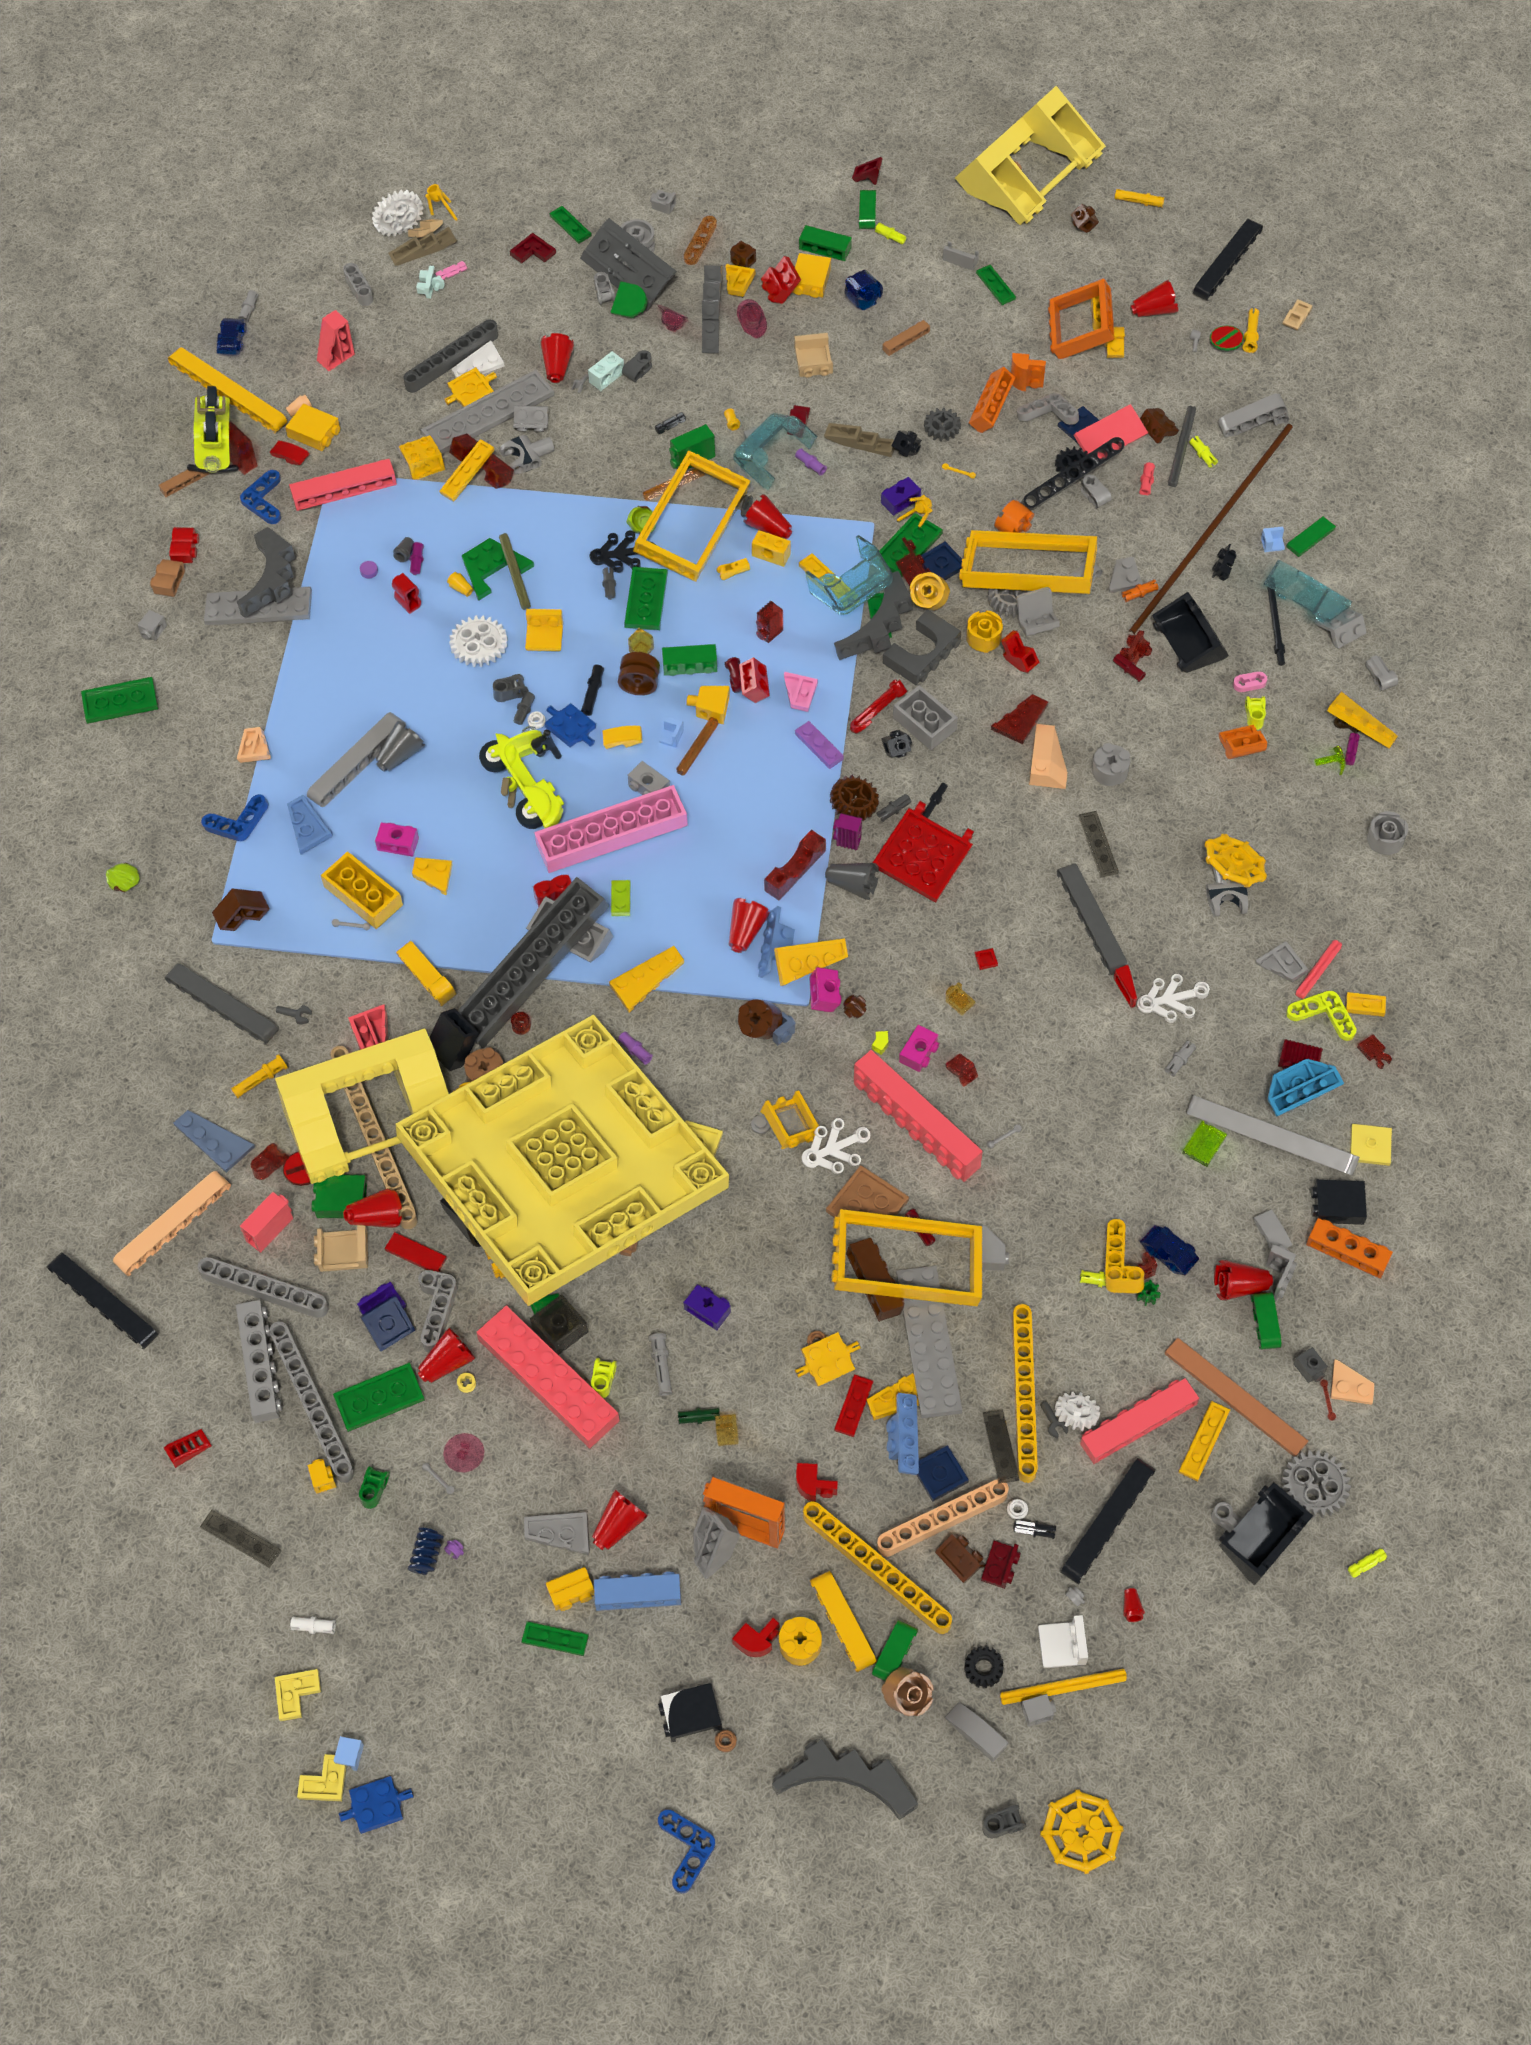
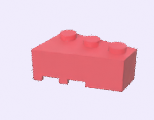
M336 310L322 318L317 361L328 371H331L355 355L348 321Z
M385 1004L348 1017L360 1050L388 1041V1018Z

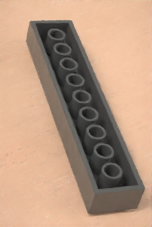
M578 877L571 882L458 1010L479 1033L475 1043L482 1049L609 907L602 896Z

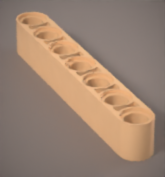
M217 1171L211 1172L115 1255L113 1263L127 1276H130L131 1272L135 1268L138 1269L142 1266L150 1255L153 1256L157 1253L165 1242L168 1243L172 1240L180 1229L187 1227L195 1216L202 1214L210 1203L217 1201L225 1190L230 1189L231 1184Z
M1001 1479L994 1480L882 1533L877 1541L879 1554L885 1557L892 1556L1003 1503L1008 1495V1484ZM998 1488L1003 1490L1004 1493L997 1495L993 1490ZM981 1497L985 1500V1502L979 1504L975 1501V1499ZM959 1506H963L967 1509V1511L961 1513L958 1512L956 1508ZM940 1515L947 1516L948 1520L943 1522L940 1521L937 1517ZM927 1524L930 1528L928 1530H921L919 1525ZM902 1533H908L911 1537L909 1539H903L900 1537V1535ZM889 1542L892 1544V1547L884 1548L881 1544Z

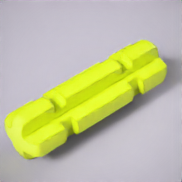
M1380 1548L1373 1554L1371 1553L1359 1560L1357 1564L1354 1563L1349 1566L1348 1572L1355 1578L1360 1573H1364L1376 1566L1378 1562L1381 1563L1386 1560L1387 1555Z

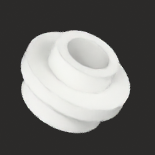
M535 711L529 715L527 721L531 728L539 729L545 725L546 719L541 712Z
M1014 1499L1009 1502L1007 1513L1012 1519L1021 1520L1026 1517L1028 1506L1023 1500ZM1014 1507H1020L1021 1512H1014Z

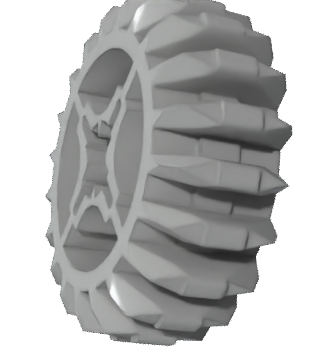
M989 589L988 600L990 607H993L994 612L999 611L1000 616L1005 613L1006 618L1009 614H1012L1013 618L1018 614L1017 596L1031 592L1005 589V591L999 594L1004 589Z

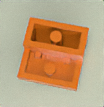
M1012 353L1011 373L1015 376L1012 385L1021 391H1026V386L1043 388L1046 361L1030 360L1029 354Z
M1254 724L1219 733V739L1225 748V754L1228 759L1263 752L1267 749L1265 737L1261 731L1256 730Z

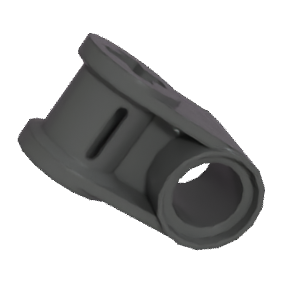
M646 350L639 351L623 366L622 374L636 383L639 378H642L652 368V363L650 362L651 353Z
M521 674L497 679L493 682V696L497 702L522 698L525 692H529L528 688L524 685V677Z
M1013 1805L988 1815L982 1826L984 1835L994 1839L1025 1829L1027 1826L1026 1823H1023L1019 1814V1805ZM994 1822L998 1825L999 1829L992 1831L988 1828L987 1824Z

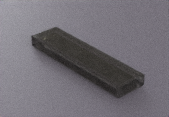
M1097 811L1079 814L1078 817L1100 878L1118 874L1119 870Z
M1003 1409L983 1412V1421L998 1484L1019 1481Z
M214 1510L210 1511L200 1526L204 1531L269 1569L281 1553V1549Z

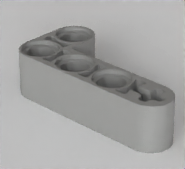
M1272 394L1224 415L1219 419L1218 423L1224 436L1231 437L1270 420H1273L1276 426L1281 423L1287 424L1289 415L1281 395Z
M426 1270L420 1273L418 1281L424 1293L433 1295L421 1334L423 1348L429 1353L446 1330L458 1288L452 1275ZM428 1280H432V1281H433V1282H432L431 1284H429V1285H425V1284H424V1283H425L426 1281H428ZM447 1284L452 1285V1287L449 1289L443 1288ZM442 1302L447 1303L444 1307H438V1304ZM434 1321H441L439 1325H432Z

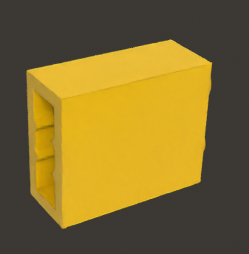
M799 253L795 269L801 281L792 293L796 295H810L813 298H823L831 271V258Z
M304 403L285 427L289 438L320 451H323L325 447H329L331 439L340 432L337 417Z

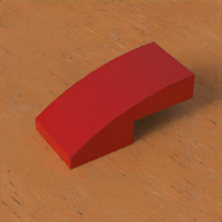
M280 440L270 450L271 456L283 458L287 463L293 465H301L309 455L307 450Z

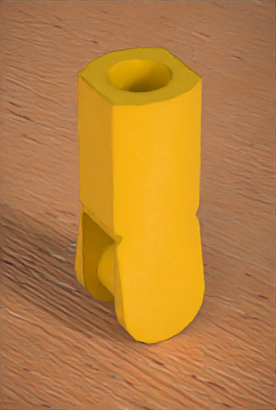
M747 558L717 567V572L721 574L720 578L722 580L750 570Z

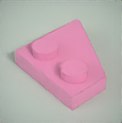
M784 672L790 707L808 712L818 685V679Z

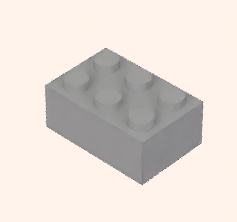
M920 685L893 706V718L930 750L934 749L957 730L958 717Z

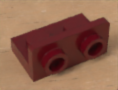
M994 1540L981 1581L1003 1589L1006 1588L1007 1583L1011 1584L1015 1573L1011 1571L1013 1564H1018L1021 1552H1018L1019 1545L1014 1544V1547Z

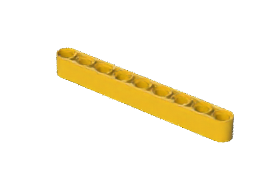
M178 348L168 357L170 365L176 366L179 371L188 374L191 379L200 382L206 389L207 386H216L218 396L228 397L230 405H235L239 411L244 414L247 413L251 419L256 422L259 421L262 423V426L274 431V434L287 423L286 417L280 411L184 348Z
M1019 1304L1014 1308L1012 1318L1018 1478L1022 1482L1030 1483L1036 1478L1038 1469L1032 1312L1029 1306ZM1024 1314L1026 1318L1021 1319L1017 1315ZM1025 1333L1027 1337L1021 1338L1018 1334ZM1026 1352L1028 1356L1022 1357L1018 1353ZM1026 1371L1029 1375L1022 1376L1019 1372ZM1026 1390L1030 1394L1025 1396L1022 1395L1020 1391ZM1026 1409L1030 1414L1024 1415L1020 1411ZM1028 1429L1031 1431V1433L1026 1435L1023 1434L1021 1430ZM1027 1448L1030 1449L1032 1453L1024 1454L1022 1450ZM1029 1468L1033 1473L1025 1474L1022 1470Z
M808 1502L804 1506L803 1518L806 1524L935 1632L945 1634L950 1630L952 1616L945 1608L819 1503ZM810 1511H816L818 1515L816 1517H810L807 1515V1513ZM826 1524H831L834 1526V1528L828 1531L825 1530L823 1526ZM843 1537H846L850 1540V1542L847 1544H842L839 1540ZM857 1551H864L866 1556L857 1557L855 1553ZM874 1564L881 1565L882 1569L880 1571H874L871 1568V1566H873ZM889 1578H896L899 1582L892 1585L887 1580ZM911 1591L915 1596L913 1598H906L904 1593ZM922 1605H928L930 1606L931 1610L929 1612H923L920 1609V1607ZM942 1618L945 1619L948 1622V1624L945 1626H940L936 1621Z

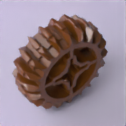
M853 775L849 778L847 776H844L842 779L839 778L830 792L832 809H836V815L842 813L862 818L864 822L866 818H870L877 810L876 807L879 804V794L876 793L877 788H872V782L867 783V778L864 780L860 779V775L857 778H854Z

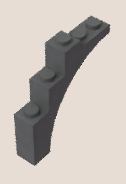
M704 265L702 353H719L723 265Z
M269 527L254 535L257 548L266 558V566L258 583L237 601L240 614L244 618L273 600L278 604L292 595L287 581L294 577L289 563L296 559L292 545Z
M899 571L882 576L884 597L881 606L873 618L857 632L834 643L839 660L870 649L877 653L892 647L888 633L902 629L899 614L913 610L910 594Z
M822 1739L818 1742L816 1740L812 1741L805 1747L804 1757L806 1761H798L792 1766L791 1771L786 1774L785 1772L780 1773L773 1779L774 1782L772 1783V1788L778 1795L791 1787L807 1782L825 1780L844 1782L860 1787L875 1795L891 1809L899 1820L918 1807V1802L888 1759L884 1762L879 1760L871 1766L872 1770L869 1771L855 1749L851 1752L849 1750L839 1755V1760L836 1761Z

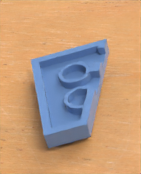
M303 795L287 803L300 855L332 837L330 830Z

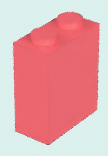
M272 1192L240 1225L246 1242L260 1253L293 1220L292 1209L288 1206L289 1201L280 1194L278 1196Z

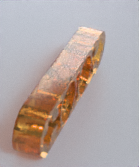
M706 216L702 219L684 253V262L686 264L695 265L699 261L717 227L715 217ZM703 233L707 234L706 237H701L699 235ZM695 245H700V246H702V247L697 249V248H694L693 246H695Z

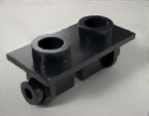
M1231 544L1221 548L1218 552L1217 557L1219 559L1212 567L1214 571L1212 578L1216 575L1222 581L1229 578L1231 567L1237 556L1236 551L1230 550Z

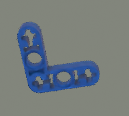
M276 470L267 471L240 495L242 505L269 524L278 523L281 516L279 510L265 501L263 497L280 483L279 472ZM260 486L265 487L262 491L256 490ZM258 506H265L263 510L256 509Z
M258 794L250 799L236 821L210 813L202 818L201 823L205 830L210 833L236 841H244L249 837L267 810L268 802L262 794ZM249 815H254L251 820H246ZM224 825H230L228 829L221 830Z
M664 1810L658 1816L659 1827L691 1847L672 1879L674 1890L682 1894L692 1888L714 1851L715 1839L710 1833L674 1811ZM672 1816V1822L678 1824V1820L682 1821L678 1825L676 1832H673L675 1826L669 1823L667 1826H664L663 1817ZM685 1826L693 1830V1834L689 1838H683L680 1834L681 1829ZM697 1832L701 1833L698 1835L700 1839L704 1841L707 1838L710 1839V1848L706 1846L702 1849V1844L698 1840L695 1841V1844L691 1843L695 1839ZM692 1857L700 1860V1866L696 1869H691L687 1865L688 1860ZM685 1868L686 1871L694 1874V1876L688 1875L686 1878L688 1885L679 1888L676 1880L678 1878L683 1879L685 1872L682 1869Z

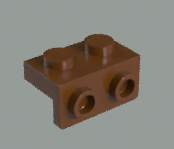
M1160 408L1146 409L1140 417L1148 434L1157 444L1161 443L1165 436H1174L1179 432L1175 423Z

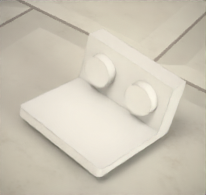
M1083 1615L1074 1616L1073 1621L1070 1623L1038 1626L1044 1668L1086 1665L1088 1652Z

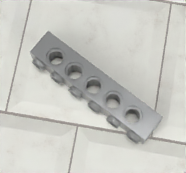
M260 1300L237 1304L236 1310L252 1418L255 1423L279 1418V1411H282L281 1400L276 1398V1393L279 1392L278 1381L274 1380L273 1374L277 1373L275 1362H271L270 1355H274L272 1343H268V1337L271 1335L269 1324H265V1318H268L267 1307L262 1306ZM255 1321L259 1322L256 1326H250ZM261 1340L258 1345H253L254 1341ZM260 1358L264 1359L263 1362L259 1364L255 1363ZM261 1377H267L264 1382H258ZM270 1396L268 1400L261 1401L262 1397Z

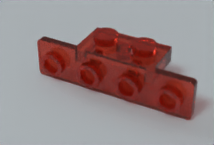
M904 537L902 540L910 553L897 561L896 564L910 586L912 580L917 575L931 572V570L924 567L925 560L921 554H916V546L913 541H908Z

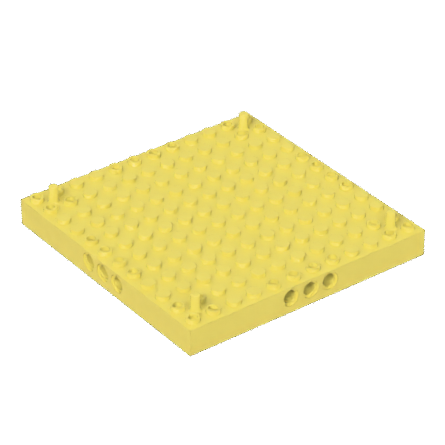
M595 1015L584 1019L395 1124L397 1138L527 1306L542 1299L729 1188V1174Z

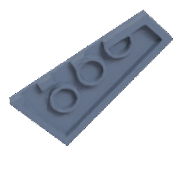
M189 1110L173 1122L175 1127L226 1173L255 1148V1145Z

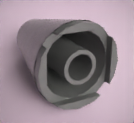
M401 721L395 723L376 757V765L382 771L392 770L425 746L422 739L413 730L403 728L405 724Z
M876 863L831 864L826 869L825 878H827L829 883L863 899L870 900L869 894L870 892L874 894L878 884L875 872H879V867Z

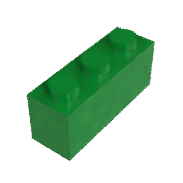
M805 225L799 237V250L841 261H846L852 247V237Z
M716 644L662 648L664 676L717 672Z

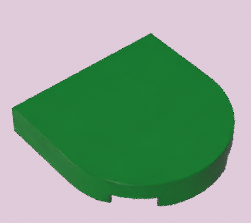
M620 282L610 313L625 318H634L641 312H644L647 306L648 299L646 293L638 285Z

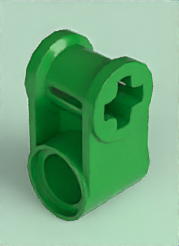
M371 1466L367 1468L359 1490V1497L365 1508L372 1509L378 1505L390 1477L389 1471L381 1472L374 1470ZM368 1494L374 1495L371 1499H365V1496Z

